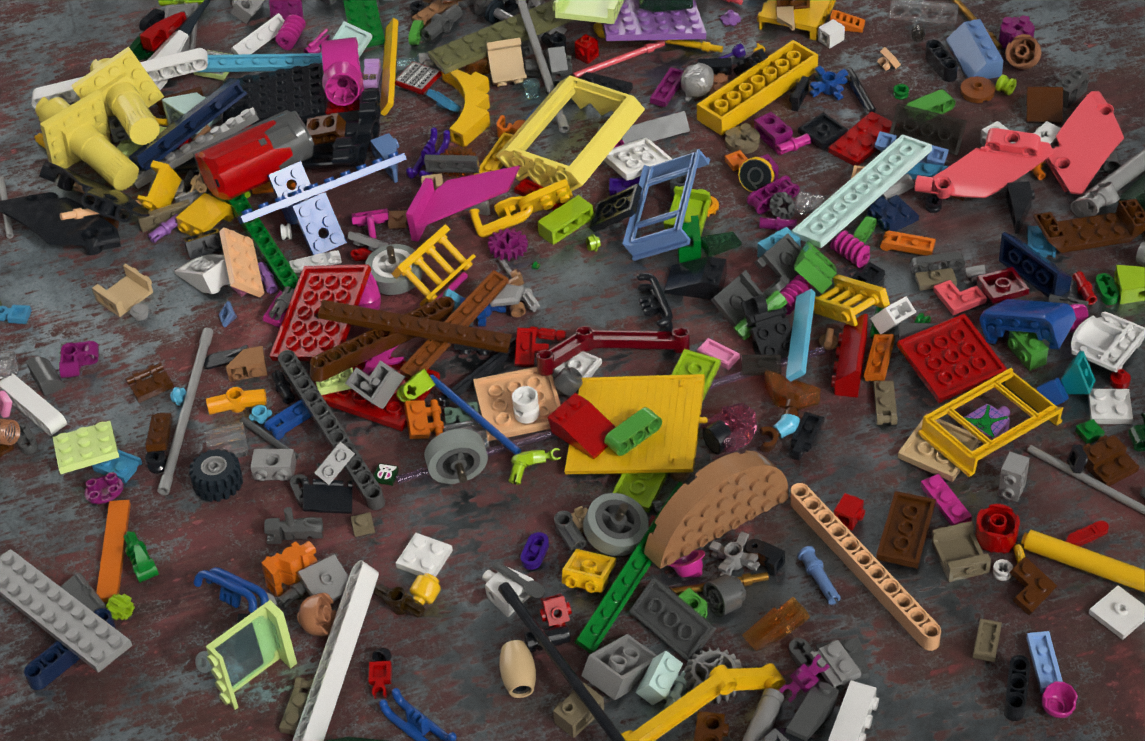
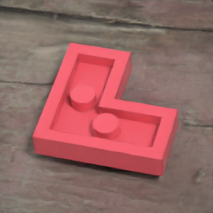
M948 280L935 285L933 292L952 315L985 304L987 301V297L978 286L960 292L952 281Z

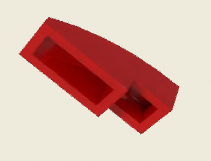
M185 12L171 15L141 33L140 39L143 48L154 52L187 19Z

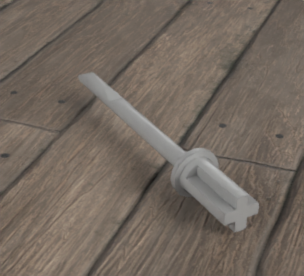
M497 257V260L512 279L510 274L511 268L504 259L500 260V257ZM525 288L521 300L526 303L530 310L536 312V309L540 308V304L533 296V291L530 288Z

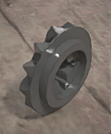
M778 192L772 196L770 209L775 217L791 219L795 215L794 213L797 210L795 207L796 201H793L792 195H788L786 192ZM786 203L788 205L786 208H779L782 204Z

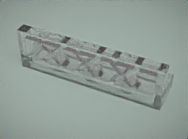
M891 0L889 19L956 25L959 4L918 0ZM894 8L905 10L901 15H893ZM918 10L922 13L917 17H912L909 11ZM928 11L937 12L939 15L931 19L925 13ZM944 13L954 14L953 21L946 20L942 15Z

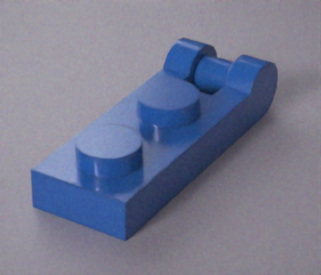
M299 400L267 420L264 427L279 440L284 437L285 433L311 416L302 401Z

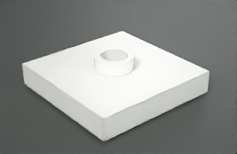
M1118 585L1091 607L1089 614L1123 640L1145 622V605Z

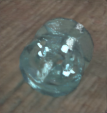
M529 78L523 82L525 98L532 100L537 99L541 95L539 89L540 82L537 79Z

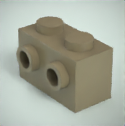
M583 683L604 711L603 697ZM574 690L563 702H559L553 710L554 723L573 738L595 719Z

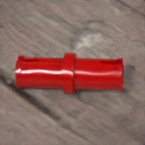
M1078 271L1074 273L1072 279L1077 285L1078 293L1083 296L1085 301H1089L1088 305L1095 304L1097 296L1092 290L1091 283L1086 280L1083 272Z

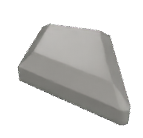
M506 284L490 302L491 307L519 304L525 288L523 286Z

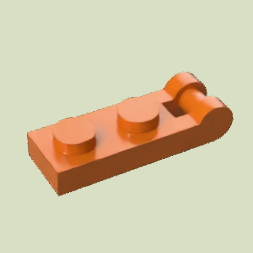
M886 231L880 248L883 251L897 250L927 256L933 254L936 239Z

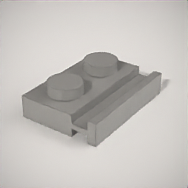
M839 640L819 648L816 652H810L812 661L817 654L821 656L817 661L818 667H823L828 663L830 667L826 671L821 672L828 684L834 688L839 685L843 686L851 680L853 681L861 677V671Z

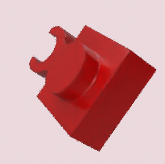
M391 661L369 662L368 682L370 685H374L372 688L374 699H376L378 691H383L384 698H387L388 693L385 685L392 684Z

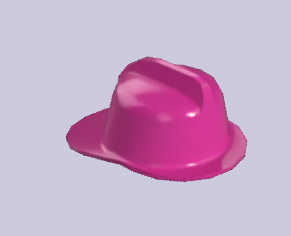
M694 550L689 555L683 556L667 566L673 567L680 577L702 576V558L705 556V552L703 550Z

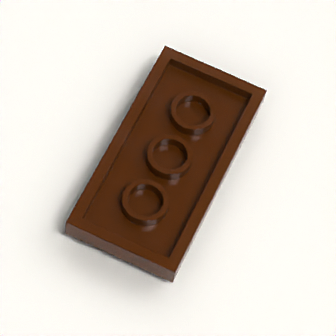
M895 491L877 550V560L918 569L935 509L936 499Z

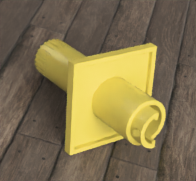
M129 47L112 58H104L99 61L95 59L90 66V73L71 85L80 99L97 89L102 93L110 134L111 129L108 117L115 115L135 144H150L159 135V123L149 110V107L164 98V96Z
M98 89L72 105L61 97H55L50 100L43 97L39 100L35 112L41 122L40 126L50 163L68 168L83 160L119 191L126 190L135 183L139 175V168L111 143L103 97Z

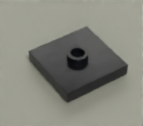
M824 112L798 128L799 134L804 135L807 133L810 136V141L822 150L837 141L848 131L845 126Z

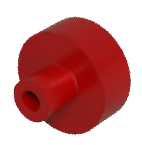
M1119 369L1118 372L1113 371L1110 376V385L1115 389H1126L1130 385L1131 376L1124 369Z

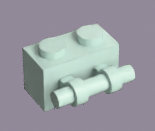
M664 651L652 659L635 693L651 705L665 699L667 701L665 708L680 699L683 689L687 688L688 681L684 679L686 674L684 670L680 676L678 675L683 663L669 652ZM672 685H675L673 691H670Z

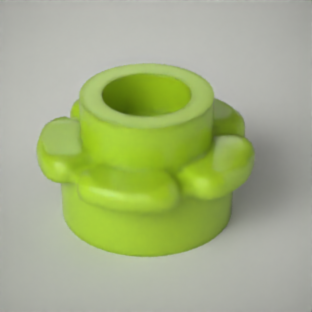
M594 234L586 237V245L589 251L595 250L597 252L598 247L601 246L599 237H596Z

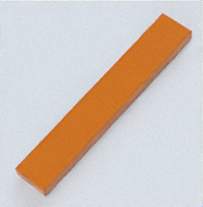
M130 500L109 501L96 592L103 602H108V599L114 594H119L126 544L124 535L127 534Z

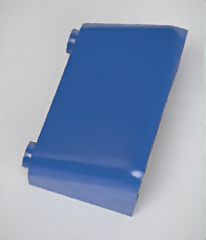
M1005 299L984 310L980 316L981 327L987 343L996 344L998 337H1003L1005 330L1033 332L1037 334L1038 340H1047L1050 343V349H1060L1076 320L1075 312L1069 304Z

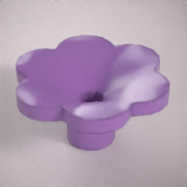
M728 10L720 17V20L723 22V25L735 26L741 22V17L733 10Z

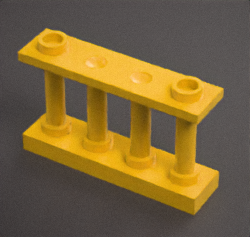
M446 224L391 273L396 279L401 274L406 276L425 296L419 303L421 306L426 302L434 301L438 297L436 293L462 269L467 271L473 265L471 261L476 257L473 254L466 260L450 243L446 234L451 229ZM437 242L442 244L461 264L456 270L435 250L436 247L434 245ZM425 253L427 255L430 254L449 274L444 281L425 263L422 257ZM411 265H418L437 285L432 292L411 271Z
M838 274L833 277L834 288L818 297L815 296L813 313L857 326L858 323L855 315L872 305L886 308L890 306L886 288ZM860 301L862 302V303H860V304H858L857 306H855V307L852 308V306H854L855 304L859 303Z

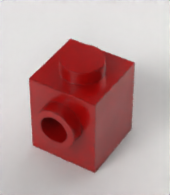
M844 493L834 510V515L849 530L853 531L858 521H862L866 511L863 509L864 500Z

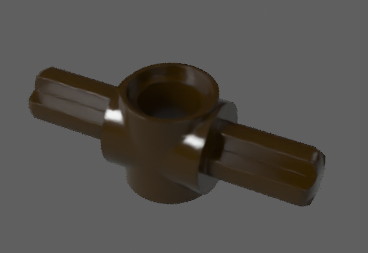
M382 584L375 586L373 593L385 600V604L391 607L395 614L403 615L409 613L417 618L424 616L425 608L414 602L413 597L408 595L404 588L394 587L390 589Z

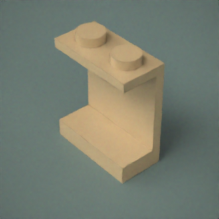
M514 38L488 42L486 47L493 85L504 87L507 86V83L514 82V85L524 83L523 80L527 79V75L524 69L521 39Z
M127 264L123 265L126 276L108 290L99 284L92 288L96 301L119 317L153 293L151 279Z

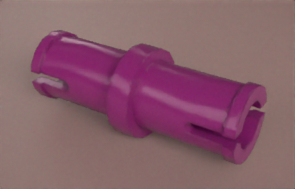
M760 217L759 229H776L775 231H779L787 227L793 230L797 225V219Z

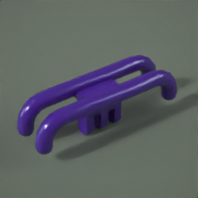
M435 127L431 128L430 140L427 141L424 149L421 151L418 161L413 169L410 167L406 169V174L410 179L415 178L418 172L420 179L421 176L432 175L433 172L420 171L421 167L425 165V155H444L450 143L449 130L443 132V142L439 150L435 152L438 134Z

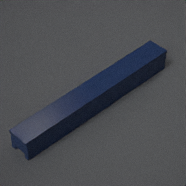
M239 79L229 80L159 133L153 142L143 145L129 156V159L138 166L139 171L150 169L153 160L158 162L247 95V92L243 91L240 86Z

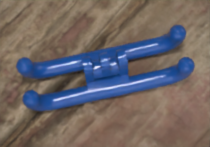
M214 567L209 571H199L194 579L196 587L202 585L203 579L206 580L207 584L215 583L220 585V601L226 602L235 608L239 607L241 596L245 597L248 601V611L250 613L257 610V600L253 593L259 596L260 607L269 601L268 595L263 588L222 568Z
M398 688L392 690V696L395 702L406 712L408 722H405L395 714L385 699L379 701V707L386 718L413 740L429 741L424 737L429 731L442 741L457 740L454 732L446 733L408 703Z

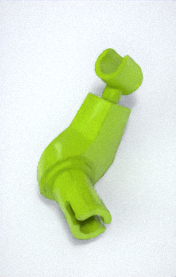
M554 448L548 453H545V450H531L514 455L511 459L513 467L508 482L514 484L515 481L516 485H521L525 468L535 464L546 463V459L551 461L559 460L561 457L555 458L553 452L560 449Z

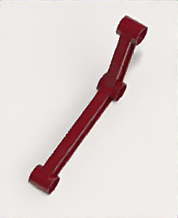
M582 326L577 328L576 334L549 350H542L537 353V372L542 376L552 375L556 367L582 351H590L593 348L673 349L676 353H682L684 349H690L689 330L677 328L672 332L593 330L589 326Z

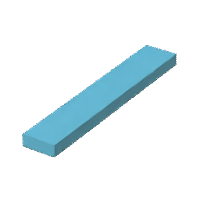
M812 289L796 296L786 378L790 382L806 374L815 292Z

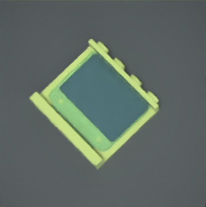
M271 600L206 646L208 652L207 660L213 667L211 672L216 678L215 684L221 692L219 697L225 705L230 704L235 710L238 708L234 692L279 659L290 669L297 664L284 613Z

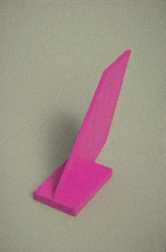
M520 165L450 179L435 191L432 179L425 178L406 212L411 240L419 241L426 226L430 223L508 192L520 169Z

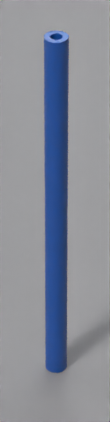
M433 374L430 375L437 389L513 454L521 453V449L437 377Z

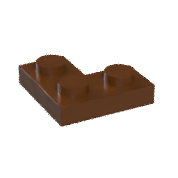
M1026 556L1009 572L1025 587L1013 601L1028 615L1057 587Z

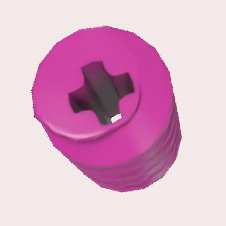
M293 14L285 19L275 37L277 44L282 49L291 50L294 48L306 26L305 20Z
M846 230L835 236L830 243L831 249L859 268L864 267L870 259V246L865 245L862 241L859 242L858 238H854Z
M801 275L796 276L780 291L788 302L783 306L786 307V315H790L795 310L796 296L809 289L815 291V287Z

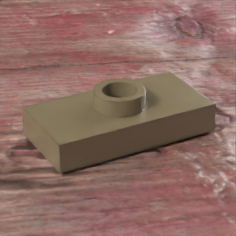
M952 268L915 273V280L919 291L934 289L935 285L951 280L957 286V279Z
M980 618L973 658L995 662L1002 622Z

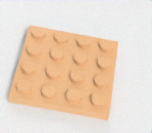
M537 367L473 379L481 416L506 437L551 429L547 417L561 405L552 375L542 376L538 374ZM522 386L533 387L538 393L540 414L536 421L529 424L518 422L514 416L512 393ZM485 430L488 441L497 440Z

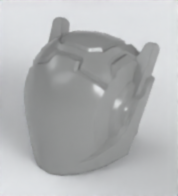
M698 62L684 70L681 76V88L686 94L685 101L689 102L693 97H700L709 93L714 82V73L711 67Z

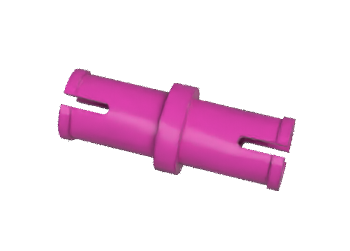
M806 133L797 138H789L788 141L777 144L775 150L778 155L789 151H797L798 148L811 143L810 136Z

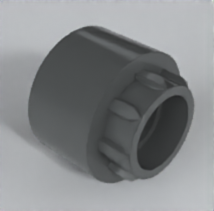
M724 574L706 582L703 586L704 598L709 609L719 617L739 609L746 598L744 585L735 576Z

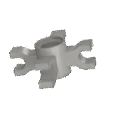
M741 532L736 542H730L725 546L716 541H713L709 546L710 550H713L711 557L725 559L718 567V571L722 572L720 576L724 574L731 576L733 570H739L744 566L754 571H757L760 563L756 562L758 555L745 553L747 539L749 538L748 533Z

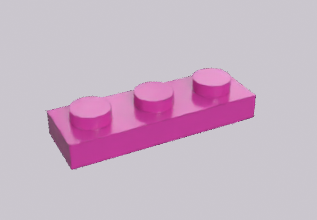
M939 474L921 481L920 487L929 498L936 499L935 506L951 526L972 521L971 514Z

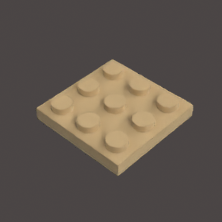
M922 419L898 452V458L935 475L939 474L942 478L953 482L961 470L918 434V431L922 428ZM941 419L935 420L971 451L975 450L981 441L969 431Z

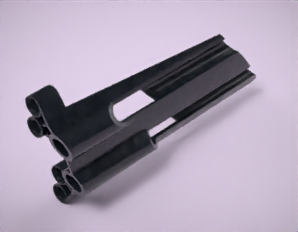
M379 90L362 91L361 97H359V110L338 113L346 121L345 136L336 138L334 142L314 145L312 157L302 162L304 170L356 167L365 163L367 148L371 143L370 140L378 138L380 134L381 101ZM194 157L173 169L177 174L199 173Z

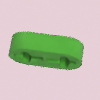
M423 20L413 21L409 32V45H419L422 37L421 30L424 29Z
M866 216L856 229L854 238H858L859 242L865 243L873 233L877 219Z

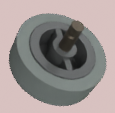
M453 429L439 434L430 441L424 453L431 477L445 484L467 482V480L481 473L488 461L482 437L468 429Z
M608 493L597 497L591 503L583 521V530L590 544L600 552L611 556H625L633 553L648 530V517L642 506L631 497L619 493Z

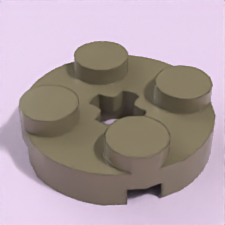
M744 123L741 126L726 131L725 145L731 152L741 150L743 154H749L758 149L760 134L750 124Z

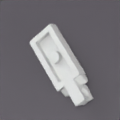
M339 250L292 260L289 263L297 277H300L304 266L335 265L342 263Z

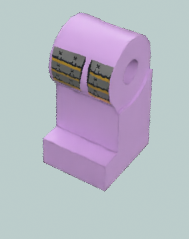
M380 58L365 59L364 89H378L382 72Z

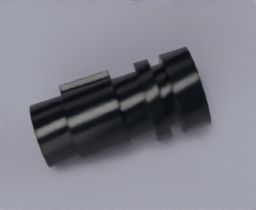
M567 625L543 630L554 646L570 642V633ZM530 631L524 632V641L530 652H536V649L542 651L543 648Z

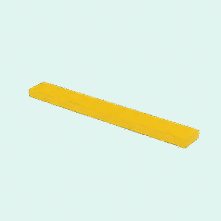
M392 18L385 28L381 86V115L384 116L388 114L394 105L398 20Z

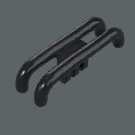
M651 273L638 274L637 279L639 281L647 280L651 282V284H640L637 287L639 291H649L652 294L651 296L639 299L644 315L649 316L660 313L662 319L657 321V326H665V329L659 332H672V311L657 278Z

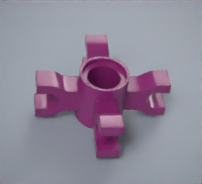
M819 654L813 658L812 664L809 667L805 663L798 667L789 676L793 681L779 689L781 693L786 689L792 691V695L787 699L790 703L796 698L797 692L800 689L804 693L809 691L819 681L816 675L830 667L828 663L823 667L817 666V661L821 658Z

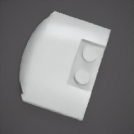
M1105 311L1101 313L1102 317L1096 318L1093 315L1077 327L1071 340V353L1077 355L1079 351H1084L1088 361L1118 372L1136 348L1139 349L1145 339V327Z

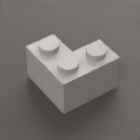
M380 361L371 375L356 367L345 384L374 405L383 409L405 376Z

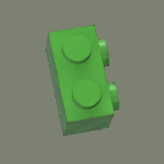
M1009 331L1008 347L1029 371L1046 365L1048 347L1043 341L1038 340L1035 333Z

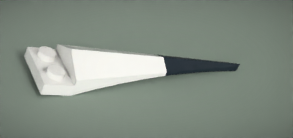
M204 0L148 60L180 53L192 29L211 0ZM168 79L154 83L161 90L168 82Z

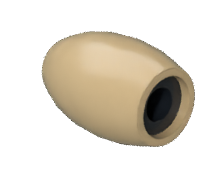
M513 640L505 643L501 649L499 662L504 686L514 698L527 697L533 693L536 682V668L532 654L523 641Z

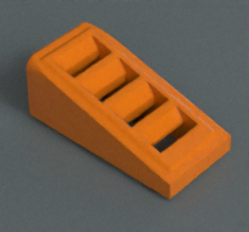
M832 10L830 21L834 19L845 26V31L863 33L865 19Z

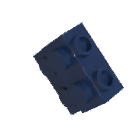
M898 195L887 200L882 196L867 207V215L876 218L877 224L885 232H896L919 220V215Z

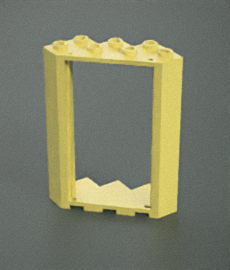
M568 76L557 84L497 153L496 157L506 168L520 165V169L515 177L518 181L529 176L534 183L545 187L567 179L571 191H574L583 186L645 108L632 95ZM570 98L580 109L591 103L601 116L611 110L614 112L570 166L526 152L527 148Z

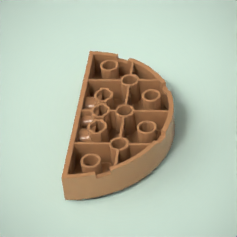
M748 450L743 454L734 452L711 462L695 474L697 478L689 485L684 483L664 506L655 521L657 526L654 533H649L644 554L661 569L673 564L679 558L689 555L699 547H704L708 542L722 537L728 531L738 528L748 520H753L757 515L769 511L777 504L785 502L788 499L789 490L787 479L782 471L761 453Z

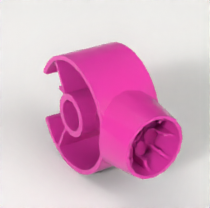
M357 38L322 41L321 49L324 71L322 86L328 101L340 106L352 104L355 100H359L362 91H364Z

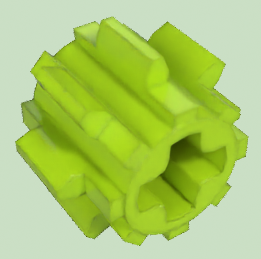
M114 594L108 599L106 608H108L115 620H127L133 614L135 606L131 602L132 598L126 594Z

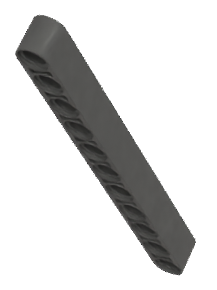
M291 350L282 351L278 355V360L291 386L331 449L333 450L341 442L355 453L344 466V469L367 506L372 510L381 509L385 505V498L380 485L295 353Z

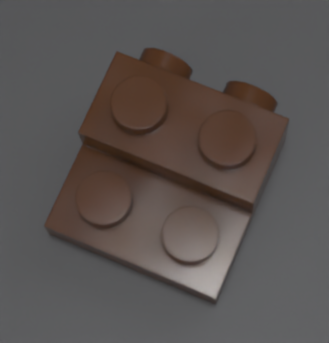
M1114 434L1109 437L1104 435L1099 438L1096 444L1091 445L1088 443L1082 447L1088 456L1087 464L1084 467L1098 481L1107 486H1111L1139 470V465L1126 453L1127 447Z

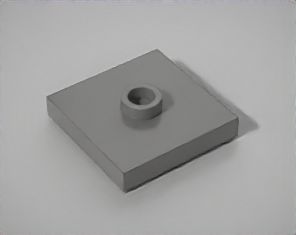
M335 554L298 571L297 574L310 596L325 592L330 595L333 601L342 598L349 578Z

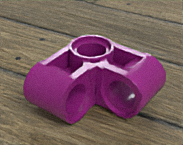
M86 341L64 344L61 347L59 362L61 378L79 377L81 366L97 363L99 359L98 343Z

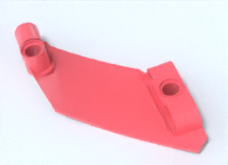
M1091 91L1087 94L1056 135L1059 146L1053 148L1054 154L1046 159V163L1064 192L1082 195L1103 163L1124 139L1114 116L1113 106L1106 102L1099 91Z
M991 128L988 130L985 146L975 148L933 177L917 175L915 191L936 194L941 199H946L950 196L986 198L1006 187L1007 183H1013L1054 154V150L1048 142H1041V138L1037 134Z

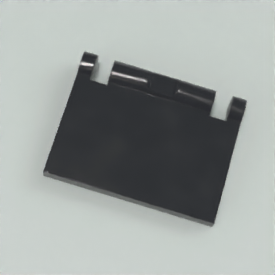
M304 478L303 511L352 514L353 481H348L347 487H343V480H333L328 485L322 479H313L312 485H308V478Z

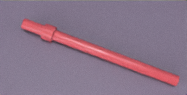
M665 41L649 42L641 48L574 72L573 77L580 78L583 77L585 72L593 73L641 54H649L654 52L655 49L665 46Z

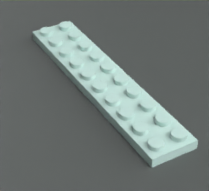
M902 134L798 224L791 233L801 238L804 242L809 241L814 246L822 248L932 151V144Z

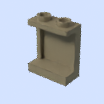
M972 521L940 527L932 531L931 544L948 582L990 572L991 558L988 553L983 554L974 534V524Z

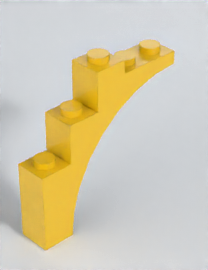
M459 69L447 74L441 71L442 80L452 85L465 101L461 115L449 128L451 142L465 148L491 125L489 112L487 111L490 108L489 94H486L490 91L488 77L477 72L470 75Z

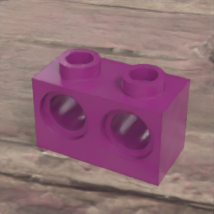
M772 112L754 120V129L759 132L760 139L775 152L777 144L784 143L789 138H792V128L787 126Z

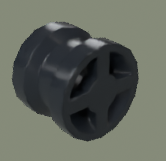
M164 451L147 452L145 459L149 471L154 474L162 473L167 462Z

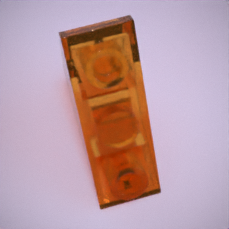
M769 370L765 371V388L775 406L785 409L787 392L799 395L800 409L819 405L820 388L797 381L796 379L790 382L786 376Z

